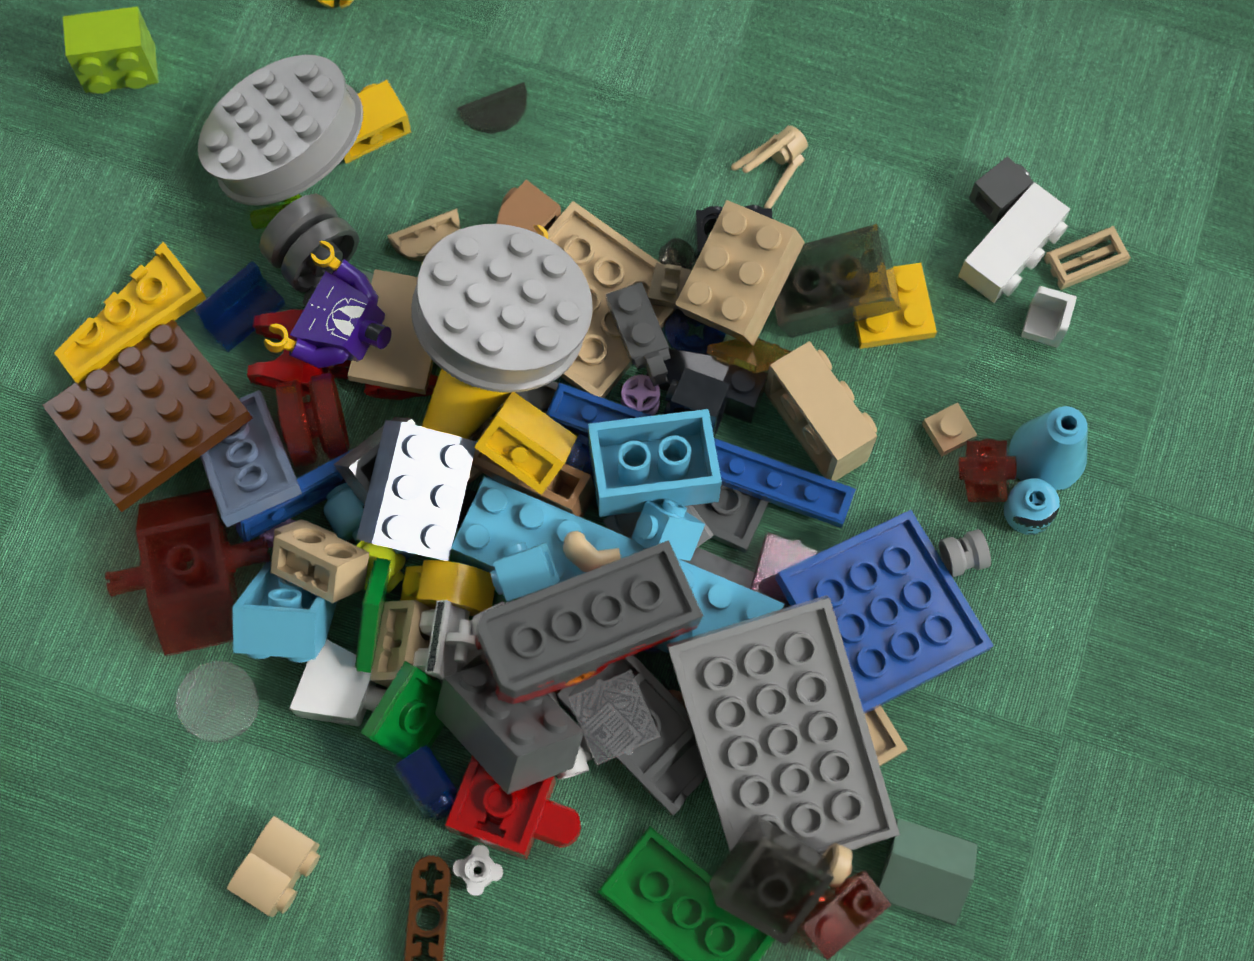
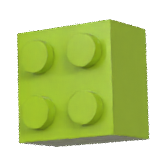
M138 6L63 16L66 58L85 93L103 94L113 89L127 87L139 89L149 84L159 83L155 44Z

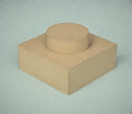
M958 402L924 419L922 423L941 457L974 441L977 437V433Z

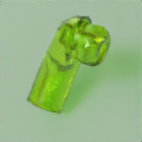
M297 194L283 200L284 204L251 211L250 221L255 229L266 228L282 209L302 196Z

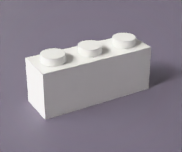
M1034 182L967 257L958 276L993 303L1003 293L1010 296L1022 281L1019 274L1025 267L1032 270L1044 256L1045 251L1042 248L1048 241L1055 244L1066 231L1068 225L1064 221L1070 208Z

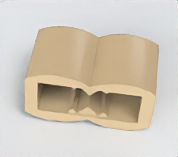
M273 816L258 837L251 852L239 866L227 889L268 916L274 917L278 911L285 913L297 895V891L293 889L296 881L301 875L309 876L317 865L320 855L316 851L320 844Z

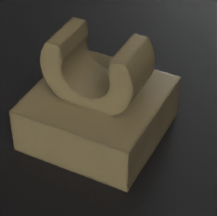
M656 263L648 295L650 303L680 310L675 304L692 270L668 263L666 265Z

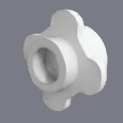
M484 845L475 846L472 854L464 860H457L453 865L454 874L463 878L467 884L468 893L473 896L481 895L485 887L489 886L492 881H499L503 876L501 865L495 864L489 857V850ZM480 866L482 868V872L480 874H475V867Z

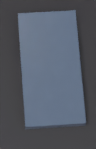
M260 390L239 399L253 419L200 456L221 518L226 527L302 494L267 403Z

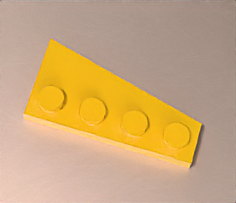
M164 242L155 249L156 256L145 267L141 264L130 275L132 280L119 294L113 292L104 301V309L95 318L89 317L54 352L76 384L85 380L92 371L101 369L117 358L125 348L133 347L148 337L155 327L167 324L172 319L175 321L207 299L200 287Z

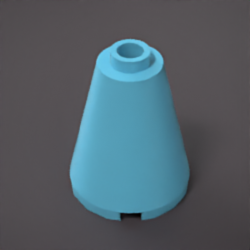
M1063 406L1029 420L1020 426L1013 435L1009 445L1011 468L1015 476L1020 481L1028 478L1041 479L1048 482L1055 490H1064L1074 484L1083 474L1087 463V421L1084 415L1073 407Z

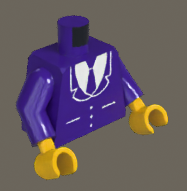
M319 241V244L330 252V256L325 260H320L311 253L312 261L318 267L325 268L329 266L333 269L332 274L325 271L290 334L294 340L288 338V332L284 326L272 324L269 326V330L274 334H279L283 340L274 343L264 339V344L271 352L277 353L284 349L288 350L289 356L317 368L342 364L346 360L358 362L363 359L370 345L379 349L387 347L391 340L392 332L390 327L382 325L385 313L377 306L379 296L367 276L345 259L341 261L337 259L334 248L329 242Z

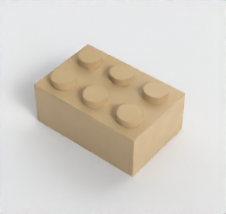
M726 200L675 305L687 317L754 346L805 242L795 228Z
M808 341L770 364L765 394L823 477L836 481L868 461L877 439V427L872 418L866 412L861 413L854 404L855 398L850 387L844 381L839 382L831 371L832 365L827 355L821 349L817 351L812 343Z

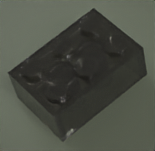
M878 224L804 243L774 304L778 326L790 338L901 310L888 239Z

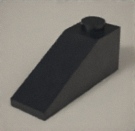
M669 348L670 359L664 360L668 374H666L668 382L658 385L660 389L668 391L673 379L680 381L685 367L730 384L725 414L752 423L765 391L768 373L732 359Z

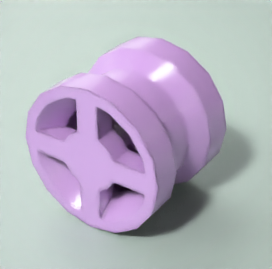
M634 375L623 384L621 391V404L623 406L651 416L658 412L660 389L658 385L653 387L649 376Z

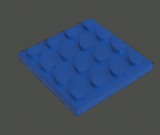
M912 510L778 572L775 576V580L790 606L826 595L830 597L864 714L989 651L994 646Z

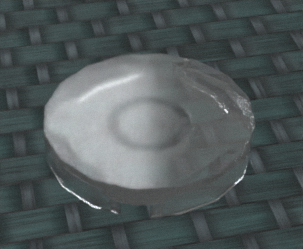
M213 661L199 665L186 675L178 688L175 704L178 719L190 734L205 742L222 743L229 741V739L237 735L240 736L249 729L257 716L259 696L254 682L245 670L230 662Z

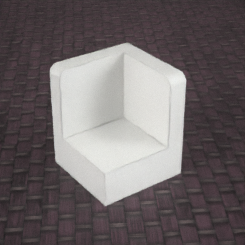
M1039 286L1030 303L1021 337L1058 348L1067 333L1077 296Z

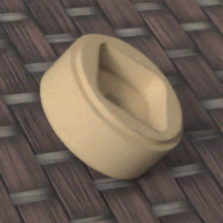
M837 843L830 845L826 849L818 868L820 883L835 889L841 886L852 871L851 849Z

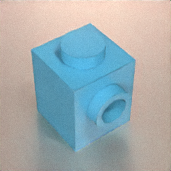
M665 499L663 504L646 501L631 538L646 549L669 540L677 559L691 561L705 523L686 512L687 508L675 501Z
M525 542L501 550L503 558L493 562L495 570L491 571V578L499 595L504 593L506 602L560 582L547 543L527 549Z

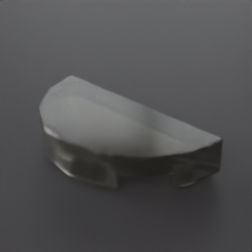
M525 82L457 107V114L465 125L477 132L489 134L504 132L518 124L526 112L528 95Z

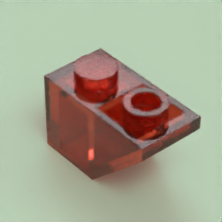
M863 870L845 879L841 886L836 889L828 887L818 892L790 916L788 920L809 948L828 961L889 908L891 903L868 873Z

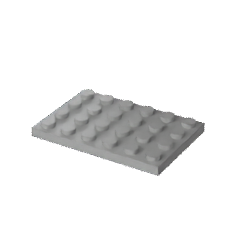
M828 595L667 644L740 885L821 860L826 849L834 843L853 850L900 835L835 613Z

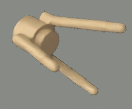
M787 126L778 135L775 134L766 143L733 163L731 169L736 171L743 167L742 171L748 173L769 157H772L777 163L782 165L786 162L789 163L764 205V208H772L796 168L805 161L801 153L808 147L807 140L796 127Z

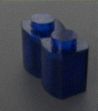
M428 746L421 747L395 765L393 769L395 774L426 819L435 817L438 821L450 814L458 792Z

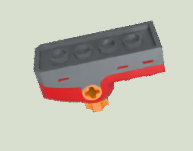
M668 540L483 612L476 627L474 643L477 650H483L497 684L495 693L498 700L516 704L579 684L599 674L613 662L693 631L698 627L703 614Z

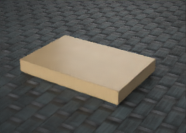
M375 269L371 284L379 296L377 306L385 313L382 325L390 327L392 336L389 344L384 349L370 345L362 360L358 362L351 361L348 372L349 381L426 395L434 361L420 344L412 323L411 304L418 277Z

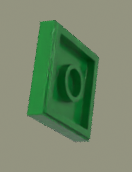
M377 558L373 563L362 604L355 662L356 671L371 673L384 603L386 602L391 560Z
M405 661L361 733L418 768L444 727V724L435 715L442 684Z

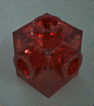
M983 439L981 441H967L966 457H959V479L965 480L968 502H1006L1009 494V480H1016L1017 476L1016 456H1009L1007 440Z

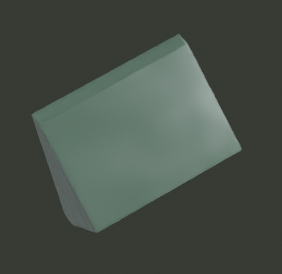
M898 818L896 823L900 835L891 838L874 899L956 925L974 881L978 844Z

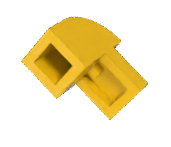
M423 560V566L406 567L400 601L417 600L429 607L436 608L437 600H448L453 606L470 611L469 616H475L492 607L495 587L491 573L479 568L450 561Z

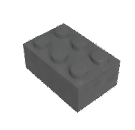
M488 662L443 678L435 715L507 794L573 769L584 731L548 694L516 704L498 700L495 693L497 684Z

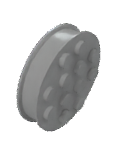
M299 55L278 60L247 76L217 103L206 119L198 141L200 162L210 175L217 178L222 191L230 199L238 203L267 205L286 200L322 180L347 155L361 129L363 121L362 102L355 90L346 84L342 71L333 61L317 55Z
M482 224L466 227L447 235L429 251L418 274L417 285L411 304V317L416 336L425 352L448 374L464 383L484 390L522 392L547 385L559 378L570 368L579 354L583 339L589 329L593 306L590 288L583 272L561 247L542 235L524 228L503 224Z

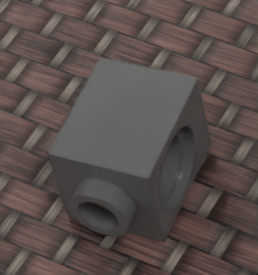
M1007 156L974 183L969 200L995 225L1034 181L1031 180L1028 171L1022 165L1015 164Z

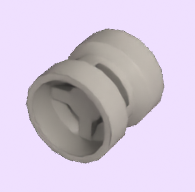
M979 529L966 532L963 538L956 539L951 536L939 541L941 560L952 578L963 575L965 570L970 568L982 570L991 566L989 547L983 533Z

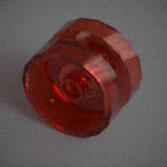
M332 372L311 376L309 381L310 402H308L303 385L298 380L276 384L281 430L295 467L316 463L319 456L318 437L320 438L325 455L330 460L350 451L342 404Z

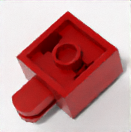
M473 756L445 825L451 833L526 861L535 839L560 848L569 847L576 842L581 831L578 813L570 807L550 800L556 784L555 776L507 794Z

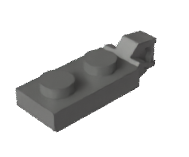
M642 282L607 293V305L632 366L635 365L637 370L645 367L653 387L668 382L666 377L668 371L664 360L670 359L669 346Z

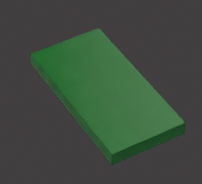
M651 826L647 828L597 891L598 894L680 961H759L781 933Z

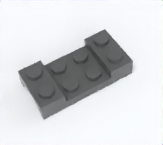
M634 655L609 664L605 670L586 681L561 689L556 694L557 700L579 723L580 721L585 722L587 720L584 717L582 719L578 718L580 717L582 693H588L591 689L594 691L587 708H592L599 693L600 685H602L596 710L601 707L599 703L603 690L636 697L632 713L619 710L622 714L630 715V717H626L630 722H632L637 700L640 697L639 702H642L643 706L638 704L637 708L640 709L635 715L634 722L636 718L643 720L642 725H640L641 721L637 723L638 720L635 722L640 727L637 730L641 731L640 733L643 735L645 731L647 732L646 738L640 744L635 745L642 736L609 702L583 726L589 725L606 707H609L587 729L589 730L610 709L612 710L590 731L593 733L601 724L607 727L617 717L618 719L607 727L614 735L604 744L607 747L628 727L607 748L609 750L631 730L609 751L610 753L632 732L634 733L612 755L639 781L640 786L668 815H675L687 797L707 778L687 709ZM620 677V678H624V679H629V680H632L633 682H628V681H624V680H619V679H616V678ZM612 681H618L616 689H614V686L609 688L612 686ZM623 682L626 686L627 684L633 685L631 692L627 688L622 691L619 690V683ZM621 684L620 689H623L624 685ZM604 692V696L607 700H609L607 696L609 698H616L618 696H621L617 694ZM584 693L583 697L585 700L583 701V706L585 707L590 694L587 696ZM575 696H577L576 712L574 709V704H572L575 703ZM603 697V699H602V703H601V704H604V703L606 702V700L604 699V697ZM630 698L631 704L630 702L622 701L615 703L614 706L616 708H624L630 704L625 710L631 711L634 698ZM583 709L582 715L590 717L593 714V711ZM641 710H643V711H645V712L647 713V714L643 713L644 716L646 717L645 719H643V718H641V717L638 716V714L642 716V714H641V712H640ZM613 714H615V716H614L612 719H610V720L605 724V722H606ZM618 720H621L612 730L610 729ZM649 721H650V724H649V726H648L647 729L653 731L656 735H654V734L648 732L647 730H645V728H646V726H647V724H648ZM621 723H623V725H622L615 733H613V731H614ZM604 727L602 731L606 733L605 739H600L598 735H595L602 744L611 736ZM635 735L637 736L622 752L618 753Z

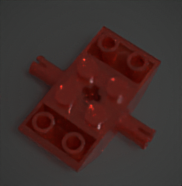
M212 489L139 504L136 534L141 562L139 566L105 573V580L110 581V583H106L109 595L115 597L116 595L146 589L148 607L166 657L233 642V605L238 600L234 573H236V568L262 562H271L270 553L267 552L269 551L266 537L231 545L228 542L225 523L221 518ZM187 562H194L190 569L183 571L187 569Z

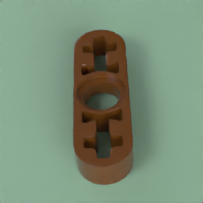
M437 856L421 858L415 864L412 871L405 961H413L414 957L422 955L423 943H414L415 935L423 938L439 936L438 945L429 942V956L436 958V961H445L451 870L446 862ZM432 864L436 865L438 872L443 873L442 880H435L434 894L439 895L443 893L441 902L432 898L418 900V893L421 892L427 895L428 890L427 881L420 877L421 872H427ZM433 906L440 913L439 924L436 928L429 931L420 929L416 922L418 912L423 907Z

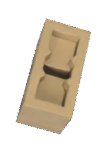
M306 523L275 536L271 573L334 603L365 589L369 552Z
M417 600L389 601L384 603L371 681L389 688L404 662L407 661L413 665L415 652L419 648H429L431 636L422 633L420 620L423 611L434 608Z

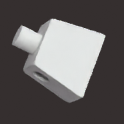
M326 639V643L317 658L307 662L290 709L296 716L301 718L360 726L366 710L374 711L387 689L376 686L377 683L370 680L371 673L356 671L355 654Z

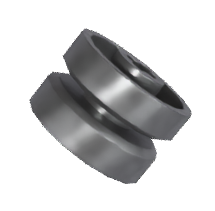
M310 194L291 202L273 218L261 236L259 248L263 256L274 267L281 269L283 277L296 291L306 292L312 286L317 287L325 271L331 274L333 272V269L329 266L325 268L318 267L312 261L311 253L320 260H325L330 256V252L323 248L319 241L329 242L334 248L335 257L340 261L345 259L349 262L357 250L359 236L345 219L337 216L335 208L323 196Z

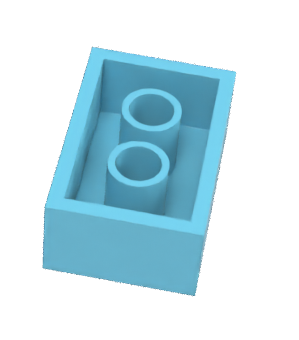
M709 409L588 424V447L599 517L642 512L646 501L663 504L664 500L667 499L680 503L683 506L719 502L722 481Z

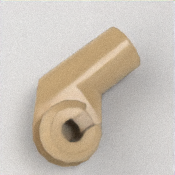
M573 531L564 538L563 550L566 557L583 572L591 571L621 559L619 548L598 551L585 539V535L582 532Z

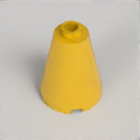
M441 368L421 427L469 439L506 401L511 392H495L471 386L451 376Z

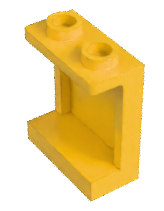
M511 392L474 448L542 495L565 464L577 436L517 393Z

